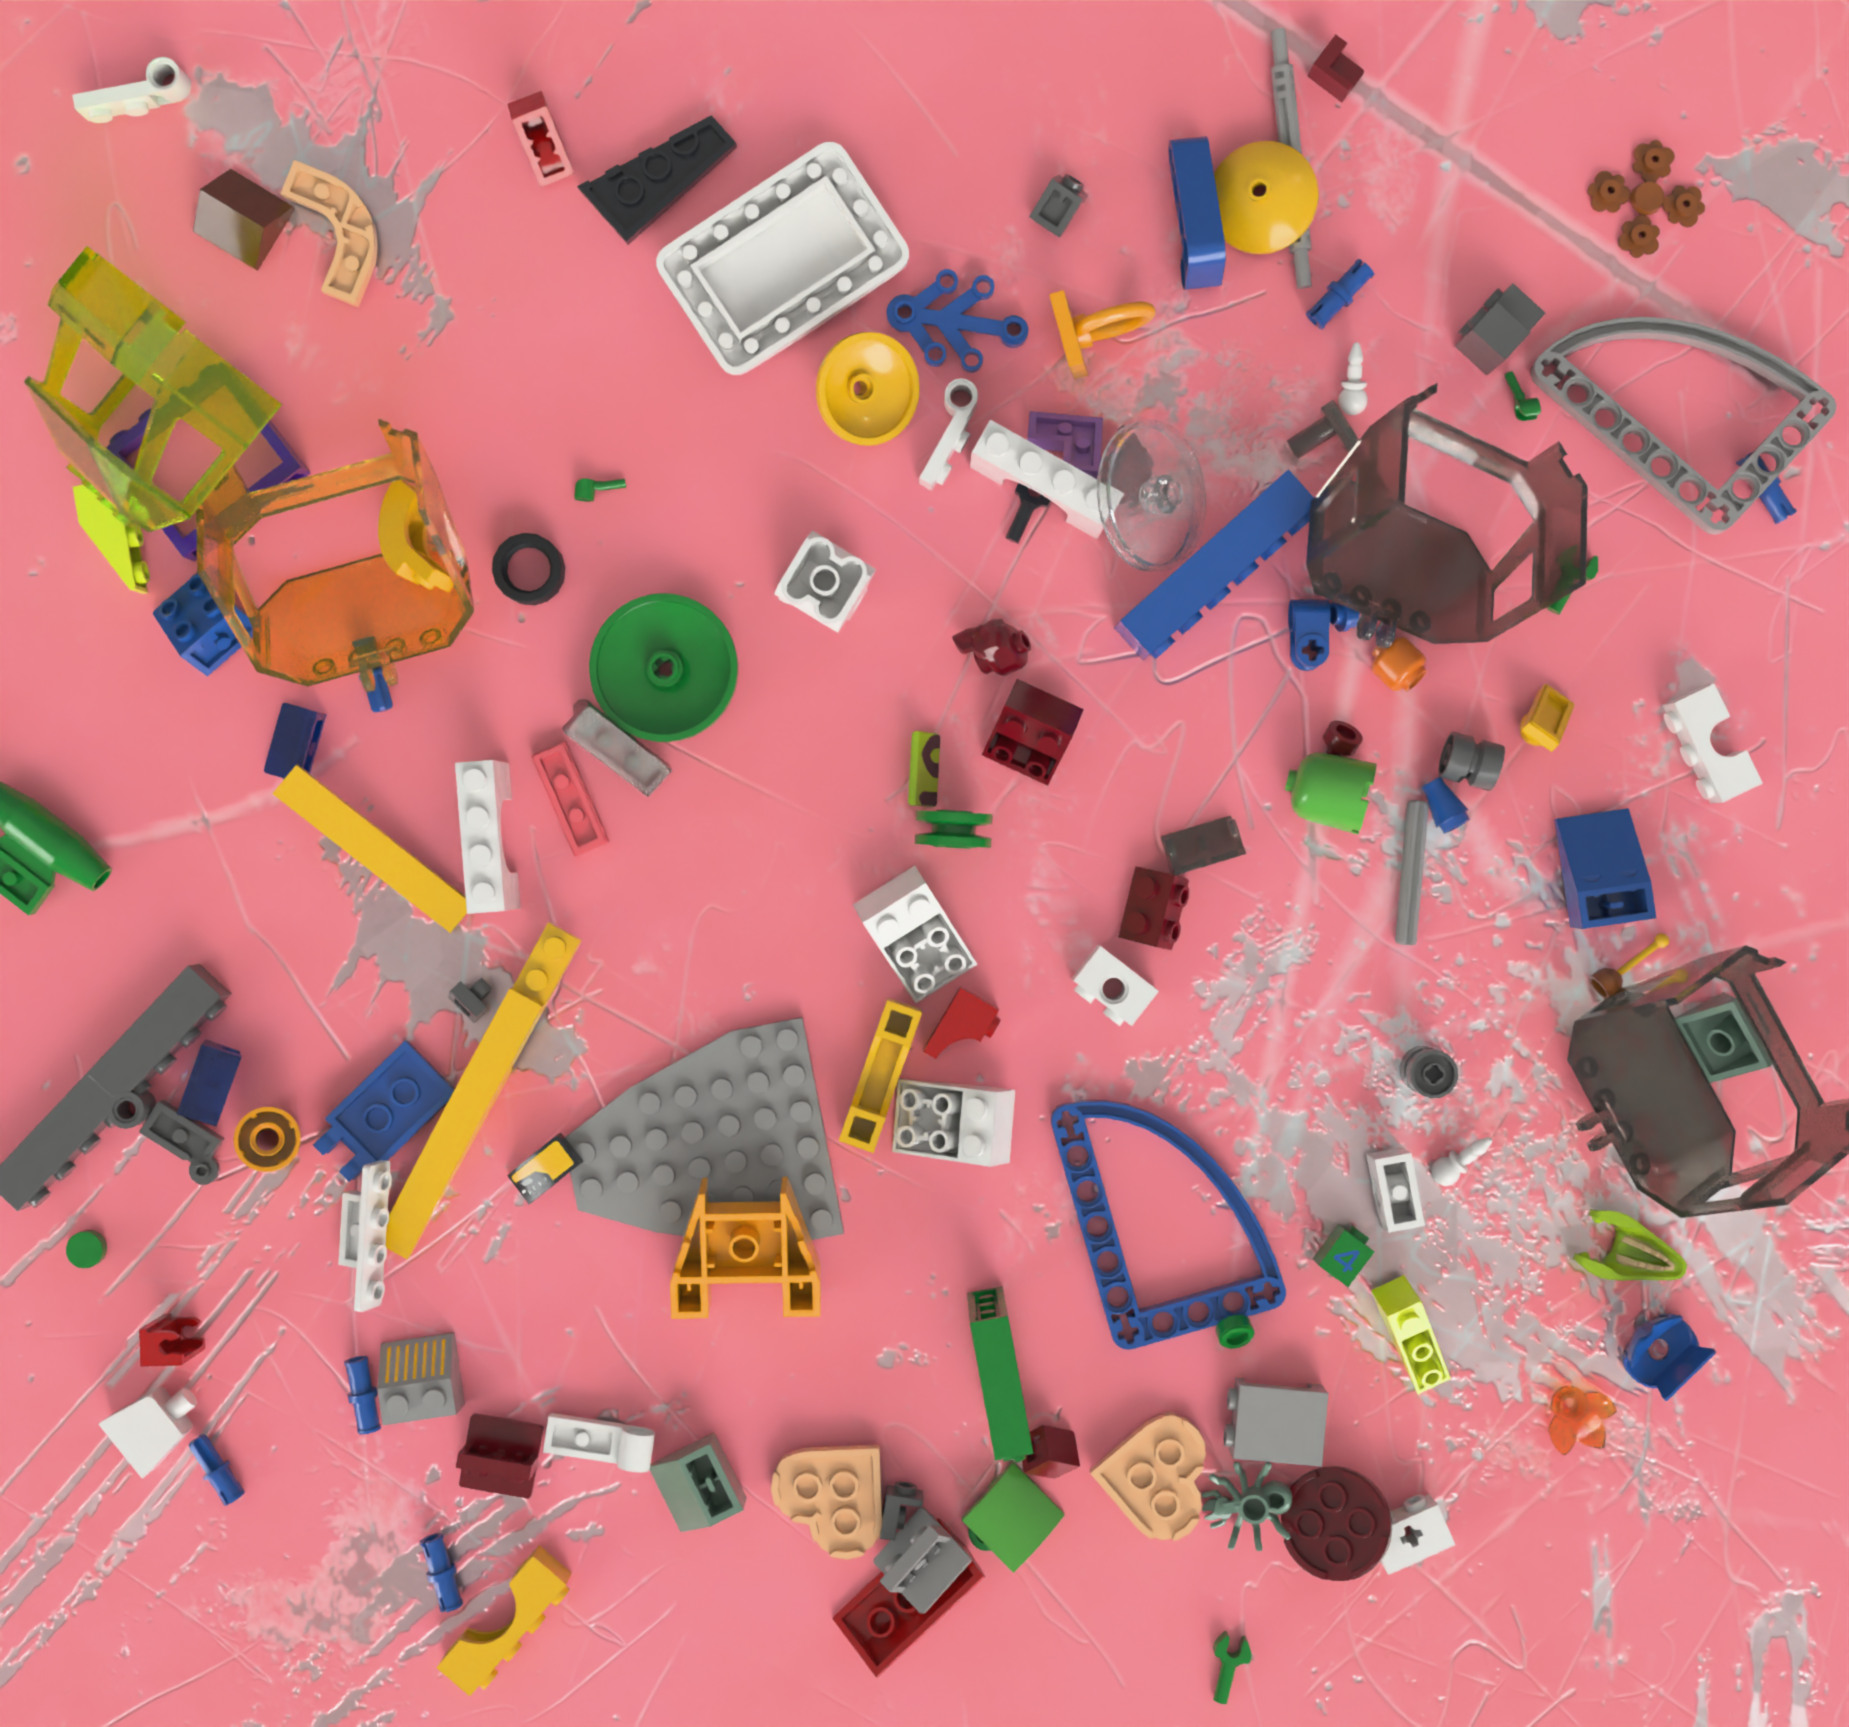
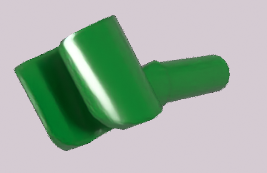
M1513 371L1508 372L1504 376L1514 395L1516 418L1521 421L1537 419V415L1541 413L1539 399L1537 397L1525 399L1524 392H1522Z
M582 478L575 484L574 498L577 501L593 502L595 490L603 491L626 488L625 479L595 481Z

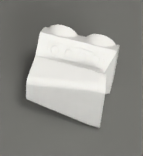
M812 531L783 575L774 594L778 596V600L793 605L838 633L844 623L851 619L868 590L867 586L876 569Z

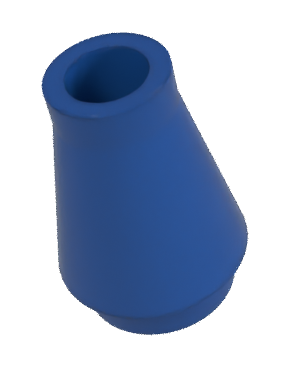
M1438 777L1422 787L1436 828L1440 827L1444 834L1470 820L1466 813L1469 809L1445 784L1442 778Z

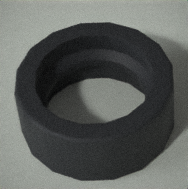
M521 533L511 536L499 545L493 556L492 574L495 584L505 596L520 604L535 606L548 602L559 592L564 583L566 567L562 554L549 540L538 534ZM524 548H536L543 552L550 564L548 580L542 587L533 591H525L515 587L507 573L508 562L512 555Z

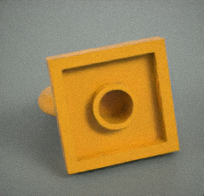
M1064 290L1049 294L1068 365L1074 379L1089 375L1082 349L1093 346L1095 341L1116 337L1140 328L1150 322L1156 314L1153 304L1146 301H1137L1112 306L1085 316V313L1072 316Z

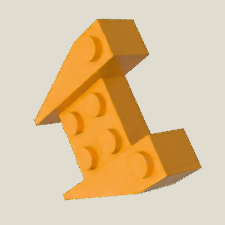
M782 1177L780 1201L709 1202L708 1178H702L673 1267L670 1282L671 1319L709 1318L712 1300L711 1284L782 1283L783 1317H820L821 1263L788 1177Z

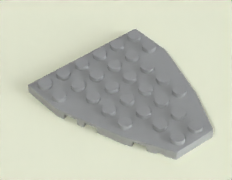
M803 1017L729 1031L718 1039L631 1086L565 1137L583 1160V1163L570 1172L578 1211L657 1233L684 1236L702 1178H708L709 1202L780 1201L782 1177H788L811 1239L815 1240L844 1234Z

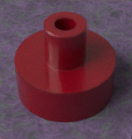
M1332 721L1323 734V740L1328 746L1326 753L1341 756V754L1347 756L1354 755L1362 743L1363 737L1352 725L1343 721Z

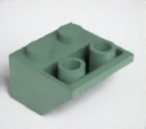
M715 1433L683 1447L650 1465V1472L680 1532L711 1527L744 1510L747 1497Z

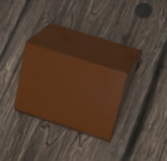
M229 169L200 189L193 232L258 271L295 208L236 171Z

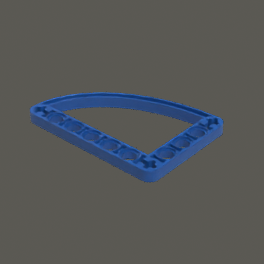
M1079 1100L1056 1106L1050 1117L1051 1126L1110 1333L1116 1345L1126 1350L1139 1348L1216 1326L1220 1321L1232 1315L1248 1317L1279 1307L1284 1302L1286 1288L1275 1256L1258 1220L1233 1181L1192 1138L1151 1112L1126 1103L1109 1100ZM1068 1111L1071 1116L1077 1115V1120L1072 1122L1075 1135L1083 1132L1084 1138L1070 1139L1062 1144L1061 1138H1069L1065 1126L1057 1125V1121L1062 1119V1112ZM1084 1118H1108L1133 1124L1161 1137L1185 1154L1205 1173L1234 1212L1247 1236L1262 1274L1138 1309ZM1079 1145L1087 1150L1088 1157L1084 1164L1075 1166L1068 1162L1067 1153L1071 1147ZM1084 1181H1092L1098 1187L1097 1195L1090 1201L1082 1200L1077 1195V1188ZM1094 1216H1101L1108 1222L1106 1232L1100 1236H1094L1087 1230L1088 1221ZM1105 1251L1113 1252L1118 1257L1116 1267L1110 1271L1101 1270L1097 1265L1098 1256ZM1267 1282L1272 1287L1278 1288L1277 1291L1272 1293L1273 1299L1267 1300L1264 1295L1253 1297L1256 1305L1251 1306L1250 1297L1245 1288L1251 1286L1253 1294L1262 1292L1264 1290L1263 1284ZM1113 1287H1123L1128 1292L1127 1301L1120 1306L1111 1305L1107 1300L1108 1292ZM1229 1292H1238L1243 1297V1304L1236 1311H1229L1223 1306V1299ZM1194 1302H1203L1208 1307L1207 1316L1201 1321H1194L1188 1317V1308ZM1130 1309H1133L1134 1311L1133 1314L1126 1312H1128ZM1159 1312H1167L1173 1317L1172 1326L1166 1331H1159L1153 1327V1318ZM1126 1313L1131 1328L1137 1327V1330L1132 1332L1133 1339L1126 1340L1124 1335L1118 1336L1117 1333L1123 1330L1120 1317L1117 1316L1112 1319V1314Z

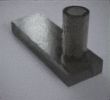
M1334 400L1320 408L1319 412L1323 416L1322 418L1286 441L1293 454L1299 459L1335 435L1378 504L1393 494Z
M581 699L573 705V716L562 727L563 732L644 795L649 797L672 772V768L667 762L631 734L624 731L617 723L597 709L591 701Z

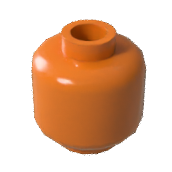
M1399 637L1393 641L1385 638L1372 652L1375 659L1372 663L1371 671L1392 691H1400L1402 689L1406 692L1410 691L1427 673V670L1424 668L1427 661L1425 655L1405 637Z

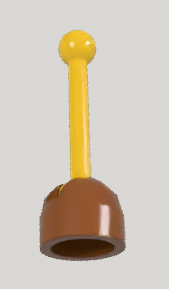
M1664 933L1657 934L1652 944L1617 970L1602 968L1589 977L1591 985L1601 997L1609 1000L1622 988V975L1657 948L1666 947L1669 944V937Z

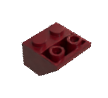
M1016 679L982 756L1048 786L1074 735L1084 709Z

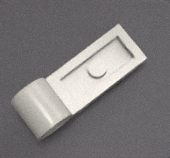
M158 57L148 64L146 81L73 94L74 108L85 119L93 123H106L111 121L113 116L123 114L142 116L147 114L150 109L160 108L161 105L176 103L186 99L191 91V81L172 59ZM175 74L173 82L163 86L165 77Z
M955 379L948 384L945 390V409L953 418L919 477V484L931 491L936 483L944 484L953 467L948 464V461L954 451L962 452L971 435L966 429L977 407L978 391L976 386L967 379ZM956 391H965L970 395L971 402L967 406L958 407L952 403L950 398Z
M550 1413L543 1453L615 1463L622 1470L642 1473L650 1470L655 1432L639 1426Z

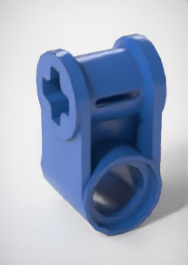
M1291 599L1289 602L1290 658L1293 665L1299 670H1314L1324 663L1329 655L1331 612L1328 599ZM1310 645L1311 651L1317 652V655L1311 661L1308 654H1302V650Z

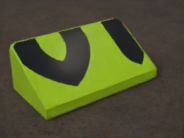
M914 731L912 733L908 804L910 806L934 807L937 804L940 735L936 733Z

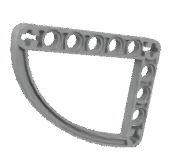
M1616 318L1577 329L1554 342L1538 356L1530 372L1532 381L1703 531L1714 535L1723 533L1741 517L1830 421L1836 412L1837 406L1832 395L1807 375L1753 343L1717 329L1670 318ZM1613 340H1665L1700 348L1737 362L1769 379L1800 402L1717 490L1569 362L1566 357L1589 346ZM1552 363L1556 367L1554 374H1550L1547 377L1542 374L1544 366L1547 367ZM1565 375L1569 376L1570 378L1566 380L1559 390L1556 387ZM1574 385L1582 387L1586 391V400L1582 403L1572 402L1568 398L1567 389ZM1817 402L1823 406L1820 413L1808 423L1803 420L1812 410V405H1815ZM1602 409L1610 411L1614 416L1613 426L1605 428L1598 425L1595 420V413ZM1785 427H1794L1800 432L1801 441L1799 444L1790 445L1785 442L1782 436ZM1626 434L1639 436L1642 441L1641 450L1637 452L1627 450L1623 444V437ZM1766 453L1774 457L1776 461L1774 471L1766 472L1758 466L1757 460L1760 454ZM1656 458L1665 459L1670 465L1669 475H1656L1651 468L1652 460ZM1743 480L1750 485L1752 491L1749 498L1742 499L1734 494L1732 488L1735 481ZM1689 482L1697 487L1699 493L1696 500L1687 501L1682 498L1679 492L1682 483ZM1708 497L1710 501L1698 511L1695 507ZM1720 509L1724 513L1721 517L1722 521L1720 520L1715 524L1710 519L1713 516L1712 511L1715 512Z

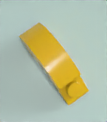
M395 476L384 496L378 520V539L382 555L395 574L417 585L421 584L430 590L436 586L449 593L457 580L432 558L427 546L428 528L440 506L419 488Z

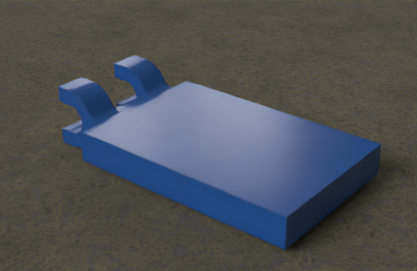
M405 1040L325 1118L332 1127L313 1146L322 1155H325L326 1153L329 1154L342 1141L355 1154L339 1170L350 1182L362 1172L365 1164L391 1159L448 1103L455 1088L408 1040Z

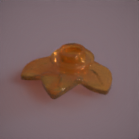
M1563 1386L1556 1390L1551 1398V1410L1554 1416L1548 1428L1549 1437L1554 1447L1562 1455H1566L1571 1451L1576 1440L1589 1447L1604 1448L1606 1431L1603 1419L1614 1415L1617 1412V1408L1611 1399L1603 1393H1584L1575 1386ZM1567 1398L1574 1399V1405L1570 1409L1563 1408V1403Z

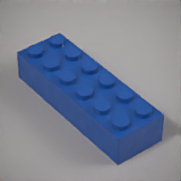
M1288 469L1123 617L1114 629L1142 660L1149 655L1154 659L1158 658L1176 642L1171 637L1174 632L1178 630L1183 635L1203 617L1199 612L1203 606L1211 610L1231 592L1227 587L1231 581L1238 586L1259 567L1255 562L1259 556L1265 561L1284 545L1287 540L1282 535L1288 532L1293 536L1313 519L1315 515L1310 510L1318 504L1317 500Z

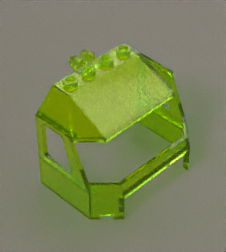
M86 246L54 285L47 306L61 319L44 381L28 376L24 383L58 451L70 462L66 468L82 480L81 483L96 494L97 499L112 510V515L124 525L132 528L137 524L147 532H152L190 519L282 404L187 329H184L179 334V330L186 323L183 319L104 257ZM82 338L110 364L123 373L90 413L85 412L61 394L62 387ZM135 384H137L154 398V402L133 470L99 443L98 438L101 426ZM182 419L221 447L222 452L184 499L178 501L153 484L151 480L175 423Z

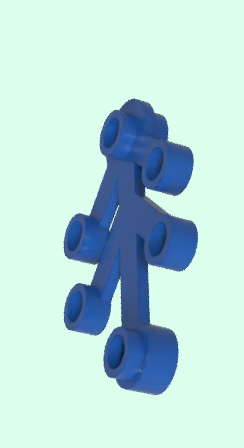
M949 269L940 271L936 281L915 297L907 294L898 295L890 301L887 307V320L891 327L899 332H909L924 352L926 363L932 367H939L945 362L946 349L941 343L933 342L922 324L938 327L961 359L962 368L969 373L977 372L982 367L983 356L979 350L970 347L959 330L999 336L1001 342L1009 348L1020 347L1028 337V325L1019 316H1008L1001 321L962 314L980 300H987L993 295L994 281L987 275H980L975 278L969 290L940 311L925 308L942 294H951L957 289L958 277L954 271ZM945 276L951 277L954 281V284L949 288H945L940 284V280ZM981 282H986L989 284L990 290L987 293H980L976 286ZM902 307H908L911 309L912 314L908 318H901L898 315V310ZM1011 324H1016L1020 327L1021 332L1016 336H1012L1007 332V327ZM932 349H938L943 355L941 359L934 361L929 358L928 354ZM968 355H975L978 357L979 362L975 366H968L965 363V358Z

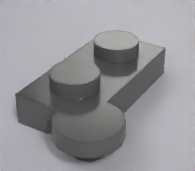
M165 1100L158 1101L139 1133L182 1160L191 1162L189 1174L195 1183L207 1185L214 1182L220 1173V1165L214 1158V1155L225 1138Z

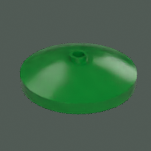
M658 593L629 601L617 609L604 622L593 642L590 653L589 674L597 702L604 713L617 726L641 739L654 742H676L702 733L723 715L736 690L739 664L735 644L730 633L711 610L688 597ZM665 663L672 665V674L670 676L661 675L660 668Z

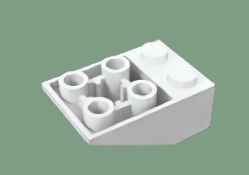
M915 865L853 904L862 923L915 1003L978 965Z
M898 1079L892 1152L989 1167L1010 1163L1015 1090L983 1085Z

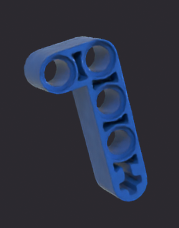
M1203 136L1169 140V165L1182 243L1180 268L1183 289L1221 286L1226 261V249L1208 138Z

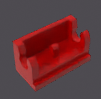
M163 1314L140 1328V1367L182 1366L205 1350V1339L198 1337L189 1339L183 1334L185 1326L194 1327L199 1325L201 1321L195 1317H172V1314Z

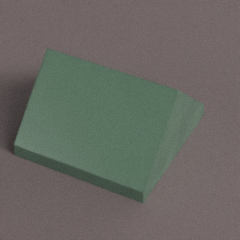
M1723 992L1673 1019L1708 1084L1764 1069L1773 1064L1737 998Z

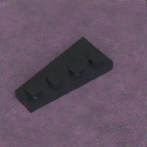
M711 115L669 137V141L653 149L651 147L639 153V156L621 166L618 164L605 171L606 174L591 182L588 180L578 185L577 188L626 244L629 245L737 148V144Z

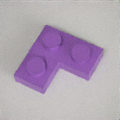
M1030 411L1027 440L1044 450L1063 451V461L1099 480L1103 418Z

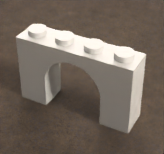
M991 419L971 453V469L1001 486L1005 479H1009L1038 492L1067 513L1068 516L1065 522L1095 539H1098L1122 496V493Z
M496 760L455 763L467 914L521 909L518 872L511 873L507 868L501 836L503 800H512L509 763Z

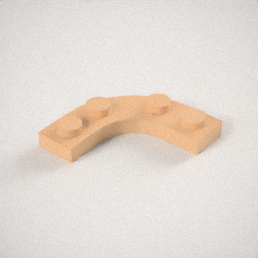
M294 160L280 194L288 200L321 213L330 220L335 228L337 238L335 256L321 291L326 295L359 308L377 259V233L372 216L359 196L343 181L326 172Z

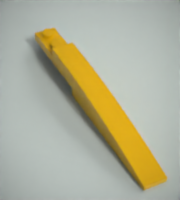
M551 922L547 923L516 982L508 990L389 1214L385 1246L390 1251L407 1260L410 1258L513 1071L514 1063L575 955L582 939Z

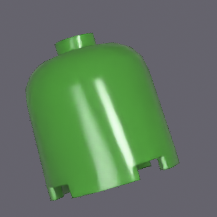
M1315 752L1307 755L1301 760L1297 771L1290 769L1285 791L1292 792L1291 806L1293 811L1305 820L1359 834L1369 802L1362 799V797H1367L1370 784L1373 785L1377 764L1327 753Z

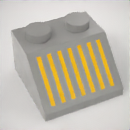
M455 1332L381 1343L377 1390L383 1425L456 1415L465 1405Z

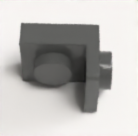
M1065 174L1064 177L1060 175L1055 176L1051 179L1029 218L1060 238L1081 204L1088 197V194L1082 190L1084 185L1068 174Z
M896 1482L895 1486H886L880 1539L895 1541L896 1530L904 1529L906 1507L900 1505L922 1507L924 1500L923 1490L917 1489L915 1484L908 1482Z

